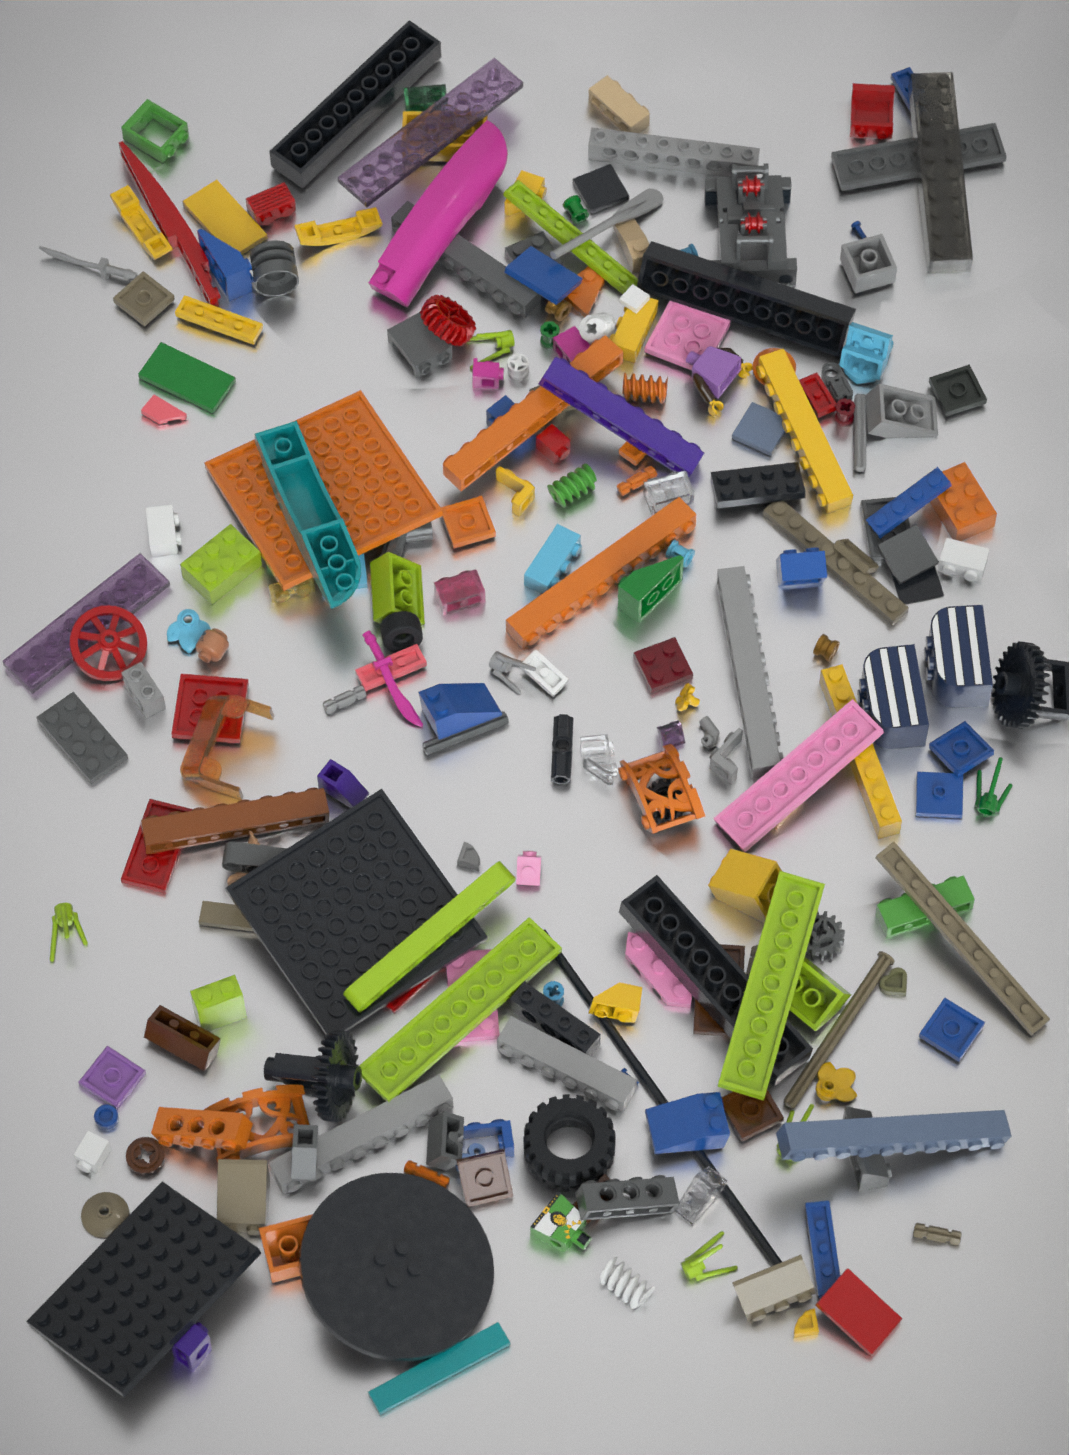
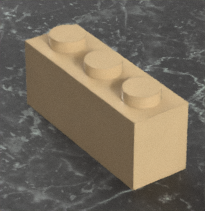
M607 75L589 88L588 101L619 130L641 133L649 127L650 113L645 106H641L632 94L623 90L616 80H612Z

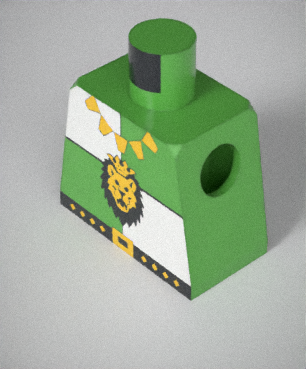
M560 1192L556 1193L530 1226V1235L564 1252L569 1249L572 1243L584 1250L592 1237L583 1232L586 1220L581 1221L579 1211Z

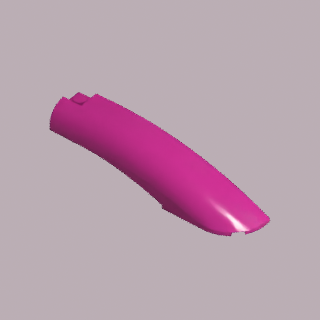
M486 120L472 134L419 198L378 260L379 266L368 282L371 289L408 308L443 252L474 213L481 209L501 177L508 158L505 139L501 131L492 122Z

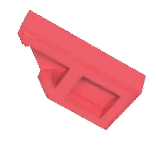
M153 395L141 409V414L158 424L168 423V421L177 419L182 421L187 418L185 412L156 395Z

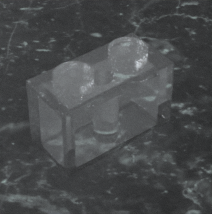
M686 470L672 472L660 478H651L643 484V495L651 515H654L678 497L687 505L694 503V490Z

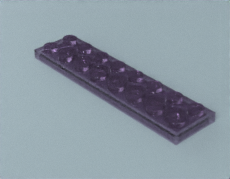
M139 553L2 661L3 665L34 694L74 662L70 652V635L75 622L81 615L92 608L106 605L117 606L135 614L168 588L170 581ZM99 616L98 619L104 627L109 629L112 616ZM119 618L117 627L125 622V620ZM91 621L86 623L81 629L82 632L100 634ZM78 639L80 653L97 642Z

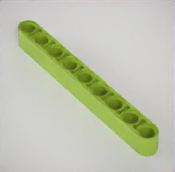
M501 861L495 863L351 984L343 995L358 1012L365 1010L515 882L516 877Z

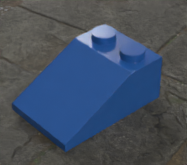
M203 229L197 230L199 244L209 261L210 271L228 301H233L251 293V283L254 280L250 273L252 266L248 258L244 259L240 251Z
M485 683L437 684L418 692L422 711L439 740L502 715Z
M720 1092L694 1094L645 1110L654 1154L720 1149L725 1147L730 1136Z

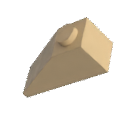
M635 219L617 223L613 228L632 274L640 272L643 254L649 246L647 237Z

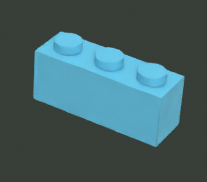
M557 524L525 572L524 586L543 594L560 582L562 574H566L570 569L573 557H577L581 552V535Z

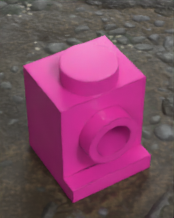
M473 358V388L499 389V381H504V368L500 367L499 362H478V358Z

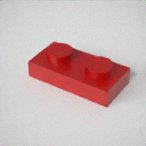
M817 372L799 380L817 418L836 411L837 404Z

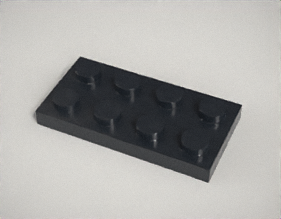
M798 462L711 472V482L717 508L806 498V491Z

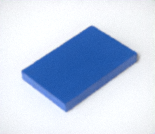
M532 246L505 268L506 274L555 305L582 283L583 279Z

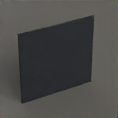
M935 566L900 585L891 572L898 597L904 604L944 596Z

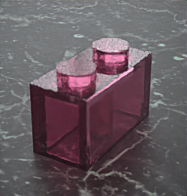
M476 569L471 571L465 570L459 573V575L443 577L434 582V594L443 615L486 602L485 589Z

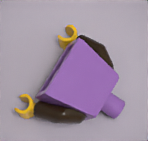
M709 346L702 355L691 351L686 358V362L693 366L692 380L704 401L710 404L708 412L712 416L718 414L714 409V405L719 411L724 408L721 401H715V397L719 399L737 375L745 379L749 376L748 372L753 370L752 364L749 362L743 363V359L731 348Z

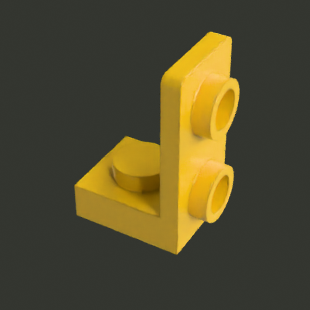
M498 466L496 469V480L516 492L511 500L512 513L520 517L535 499V487L528 480H522L515 476L511 470Z

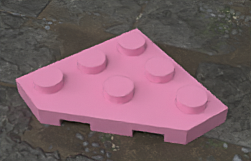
M628 932L626 959L638 969L640 975L651 988L657 991L666 1005L691 1008L692 994L637 933Z

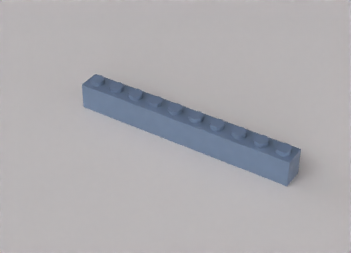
M1005 1110L787 1122L776 1132L782 1160L792 1159L793 1162L802 1161L806 1158L823 1160L827 1157L844 1159L854 1155L864 1158L872 1154L889 1156L902 1152L904 1155H910L918 1151L934 1153L938 1150L955 1152L966 1148L970 1151L979 1150L983 1147L999 1149L1012 1137Z

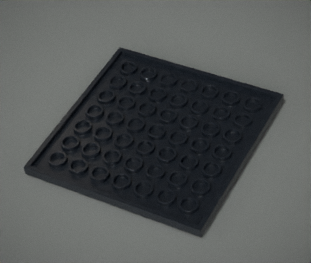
M383 789L378 790L225 888L232 901L326 1035L333 1030H350L488 940V936L473 917L362 1012H358L343 995L351 984L458 895Z

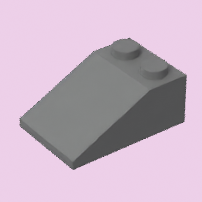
M880 383L866 394L868 434L884 438L938 436L936 397Z

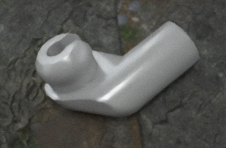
M705 716L699 722L706 731L701 739V743L706 748H712L717 744L720 732L711 719Z

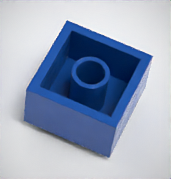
M807 548L803 553H797L796 549L784 550L776 559L778 586L823 583L827 579L825 551H819V548Z

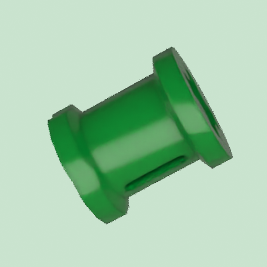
M574 195L564 201L563 208L570 213L574 224H579L588 218V210L583 208L579 196Z
M547 321L540 327L542 335L540 343L544 348L553 349V337L557 336L560 332L558 324L553 321Z

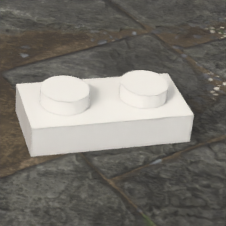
M536 649L522 662L536 667V671L521 669L552 697L569 681L563 673Z

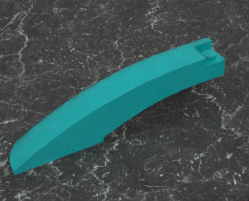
M297 421L255 433V444L261 456L263 468L294 540L331 609L338 607L346 602L358 587L361 577L360 559L345 522L337 511L320 477Z

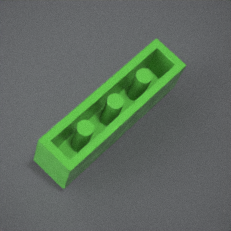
M964 875L960 877L952 876L942 883L932 884L957 914L973 909L975 898ZM906 893L895 899H884L877 904L875 915L886 938L932 923Z

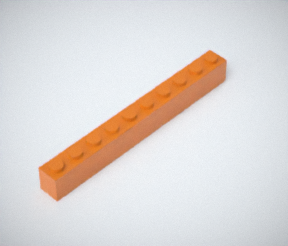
M604 335L601 339L593 341L587 350L578 353L570 364L576 370H582L587 373L593 381L600 382L623 363V350ZM542 386L535 391H530L524 400L520 403H515L505 415L497 417L493 424L487 429H482L476 438L464 443L454 455H449L443 462V475L460 491H463L570 406V404Z
M678 497L507 618L506 631L522 649L528 645L535 644L543 634L552 632L557 627V624L563 620L570 619L581 607H587L592 599L598 595L605 594L616 582L619 583L624 576H627L633 570L640 569L644 562L650 558L657 557L661 550L669 546L672 541L678 540L682 535L692 532L696 526L697 514Z

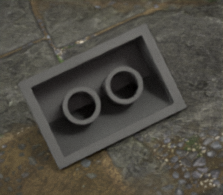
M846 1107L844 1108L843 1119L873 1118L871 1111ZM872 1154L864 1158L859 1157V1155L850 1156L859 1192L888 1186L892 1172L890 1164L885 1163L884 1157L881 1154Z

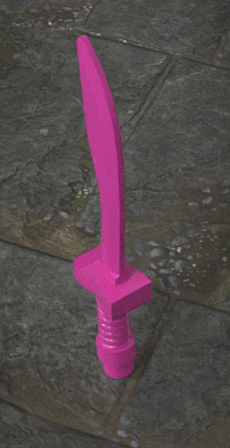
M370 630L366 631L362 636L377 661L372 662L375 671L381 670L389 692L401 714L412 724L423 727V723L413 706L398 689L388 667V665L393 666L391 657H384L375 635Z

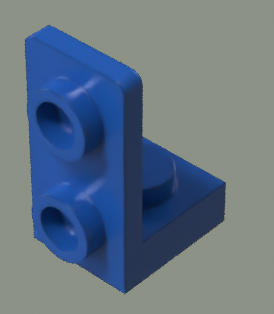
M495 1119L491 1123L481 1124L480 1122H472L464 1126L463 1139L497 1135L499 1149H504L506 1157L514 1156V1142L510 1120Z

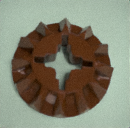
M141 1137L134 1140L126 1151L127 1164L133 1172L136 1171L142 1175L154 1173L157 1168L161 1167L165 1159L163 1146L151 1137ZM142 1148L147 1154H152L149 1156V1163L145 1162L144 1159H139L142 1157Z

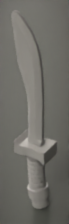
M39 246V249L56 259L97 269L101 272L102 278L109 279L112 274L124 277V279L130 281L134 280L138 275L133 270L109 265L107 258L101 257L99 263L96 264Z

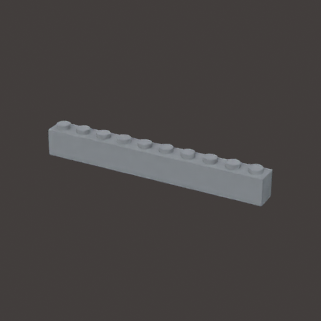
M744 566L723 568L717 570L718 590L752 778H760L784 757L783 753L778 751V746H780L779 732L774 730L777 720L775 712H771L770 708L773 705L772 693L767 692L769 676L768 672L763 670L766 661L764 652L760 653L759 646H762L761 633L756 632L758 616L757 613L752 611V607H755L753 593L749 594L748 589L751 587L750 574L745 573Z

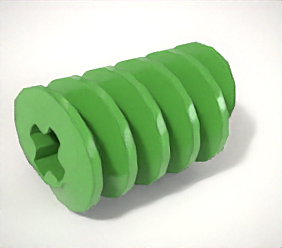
M584 463L581 468L578 467L574 472H569L567 477L562 476L559 481L555 480L552 485L548 484L547 488L554 501L565 508V500L571 504L573 503V495L577 499L581 498L579 491L584 495L588 494L587 487L594 491V483L597 479L592 468Z

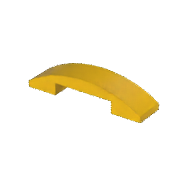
M129 185L110 194L123 221L151 258L155 260L173 250L162 232H158L140 206L139 199Z
M373 207L356 211L355 217L316 225L315 221L294 225V229L301 245L325 246L343 243L367 235L382 227V221L377 208Z

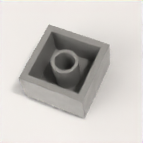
M883 234L842 244L840 261L854 293L895 282L897 266Z

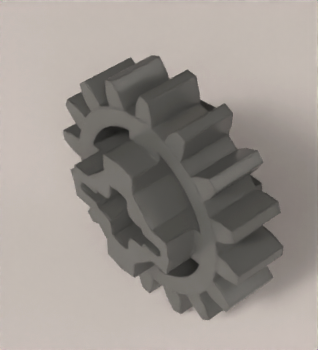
M817 911L809 940L810 944H808L805 956L808 953L811 954V960L819 956L820 960L824 961L825 955L831 959L833 958V951L839 953L840 946L844 945V938L842 937L845 935V930L841 929V921L835 923V915L829 918L827 917V911H824L823 915H819ZM820 930H822L821 937H819V940L816 941L817 936L820 933Z

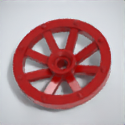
M98 606L85 612L75 622L70 635V652L75 664L86 675L101 681H117L122 679L121 672L143 662L147 650V636L143 625L131 612L117 606ZM99 616H112L109 629L104 627L98 619ZM119 618L132 626L116 632ZM91 621L100 634L82 632L81 629L86 623ZM136 633L139 648L120 639ZM111 638L113 642L108 643L105 639ZM78 639L97 642L80 653ZM118 648L136 655L128 666H126ZM100 650L102 654L96 669L89 665L85 659ZM109 654L113 655L120 670L104 671Z

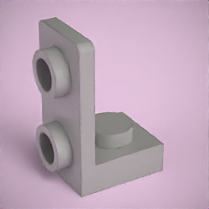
M740 728L734 733L730 732L726 736L724 744L720 748H715L709 757L710 769L730 784L737 779L738 767L731 759L726 757L742 740L743 730Z

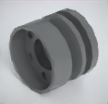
M273 240L258 244L250 252V262L253 271L254 287L259 294L271 297L282 296L297 288L299 277L294 248L291 244L285 241Z

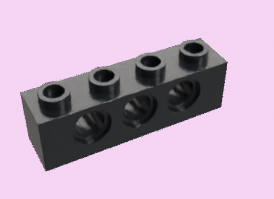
M525 981L510 998V1010L538 1030L589 1056H592L599 1048L600 1033Z

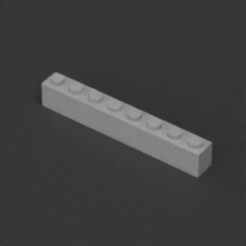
M440 1075L394 1097L390 1102L386 1101L319 1135L316 1180L320 1179L324 1173L331 1169L332 1171L340 1169L345 1162L351 1159L356 1160L363 1157L368 1150L381 1148L388 1140L404 1136L408 1133L409 1129L427 1124L431 1118L441 1112H449L453 1107V1097ZM292 1150L268 1161L269 1170L282 1194L295 1192L301 1188L302 1184L308 1182L291 1181Z

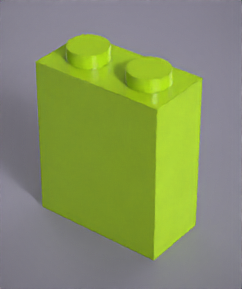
M235 975L190 991L194 1014L198 1024L207 1031H212L247 1018L243 993Z

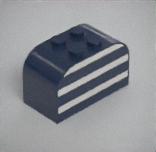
M983 605L945 607L937 611L931 620L929 636H926V647H924V660L928 661L926 678L927 681H931L934 697L944 706L950 708L989 706L993 681Z
M915 644L882 647L873 650L865 658L862 678L859 679L860 689L857 690L858 702L863 705V710L884 731L874 743L884 749L925 746L929 721Z

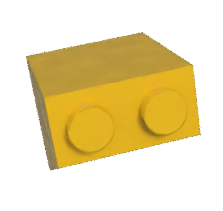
M730 849L722 859L715 875L711 877L708 886L717 900L765 923L778 874L782 870L777 861Z

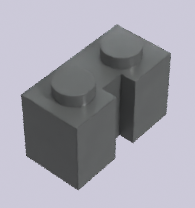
M443 1111L429 1120L426 1165L445 1171L457 1165L456 1160L462 1158L463 1144L458 1143V1138L464 1132V1117Z

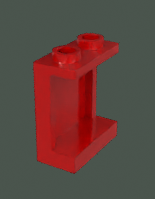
M853 83L850 137L878 138L880 140L892 139L895 85Z

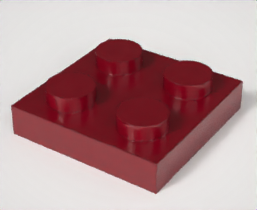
M676 637L634 652L633 657L651 693L693 678V672Z

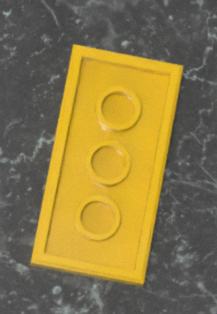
M217 179L182 201L183 206L209 234L240 251L242 255L268 239L266 232Z

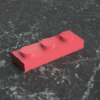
M418 644L385 657H391L393 666L388 665L394 680L427 666V661ZM372 663L355 669L356 676L365 691L386 683L381 670L375 671Z

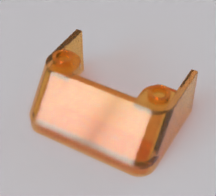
M238 695L210 696L205 702L180 766V773L184 780L242 800L244 796L240 787L220 781L222 767L217 760L210 758L226 716L237 719L242 717L247 711L273 720L274 713L272 708Z

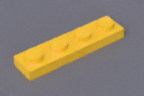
M186 295L183 296L175 311L176 317L253 345L263 329V323Z

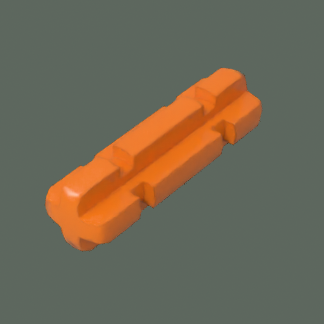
M649 466L643 470V473L640 471L626 479V482L619 483L616 486L619 494L625 496L631 492V489L635 490L647 483L648 479L651 481L658 476L656 469Z
M408 1160L404 1166L405 1174L425 1178L444 1188H447L450 1178L448 1176L438 1175V1172L422 1165L417 1166V1163Z

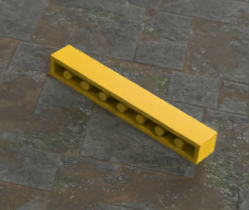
M784 348L760 356L758 366H756L759 378H763L765 381L766 393L769 397L772 396L775 412L782 417L783 429L786 433L790 434L792 448L795 452L798 451L800 465L803 470H807L809 484L817 492V500L820 507L824 506L826 513H830L850 506L853 500V493Z
M843 664L821 670L819 684L831 716L835 715L852 699L857 703ZM872 743L849 764L878 839L900 834L902 820Z

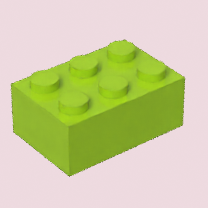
M229 524L184 560L180 567L182 578L213 605L262 566L261 552L233 525Z

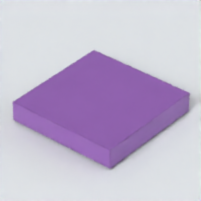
M107 1045L78 1083L81 1087L118 1110L144 1077L146 1071Z

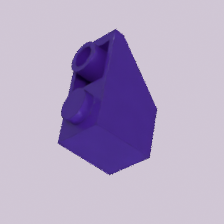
M332 759L327 762L317 775L318 788H324L325 793L350 808L366 799L369 795L368 790L350 770Z

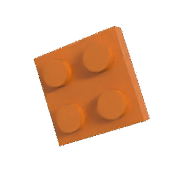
M482 496L441 507L443 512L442 519L453 549L496 537L495 528Z

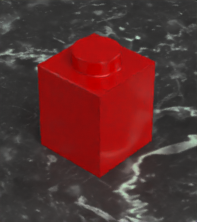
M551 424L536 436V448L553 464H556L559 460H564L569 455L570 439Z

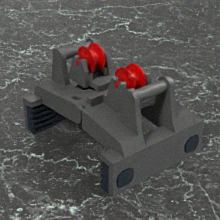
M764 163V166H737V164H732L731 176L705 179V206L717 205L720 260L711 261L783 285H796L797 258H787L784 204H790L791 177L769 175V165ZM762 174V178H757V175L754 178H748L747 175ZM737 175H746L745 178H737ZM766 244L767 260H741V245Z

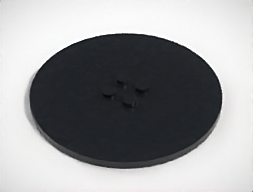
M371 1174L352 1180L339 1187L313 1213L304 1232L300 1247L299 1270L305 1296L317 1318L328 1331L347 1346L363 1354L383 1360H421L443 1353L457 1345L479 1322L492 1293L494 1283L492 1251L487 1235L474 1213L463 1201L446 1188L425 1178L410 1174Z

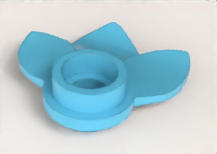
M185 609L178 614L177 621L168 627L167 640L168 642L179 640L181 647L190 654L195 649V645L203 632L211 628L207 622L199 619L197 612L192 609ZM189 616L193 620L191 623H185L184 618Z

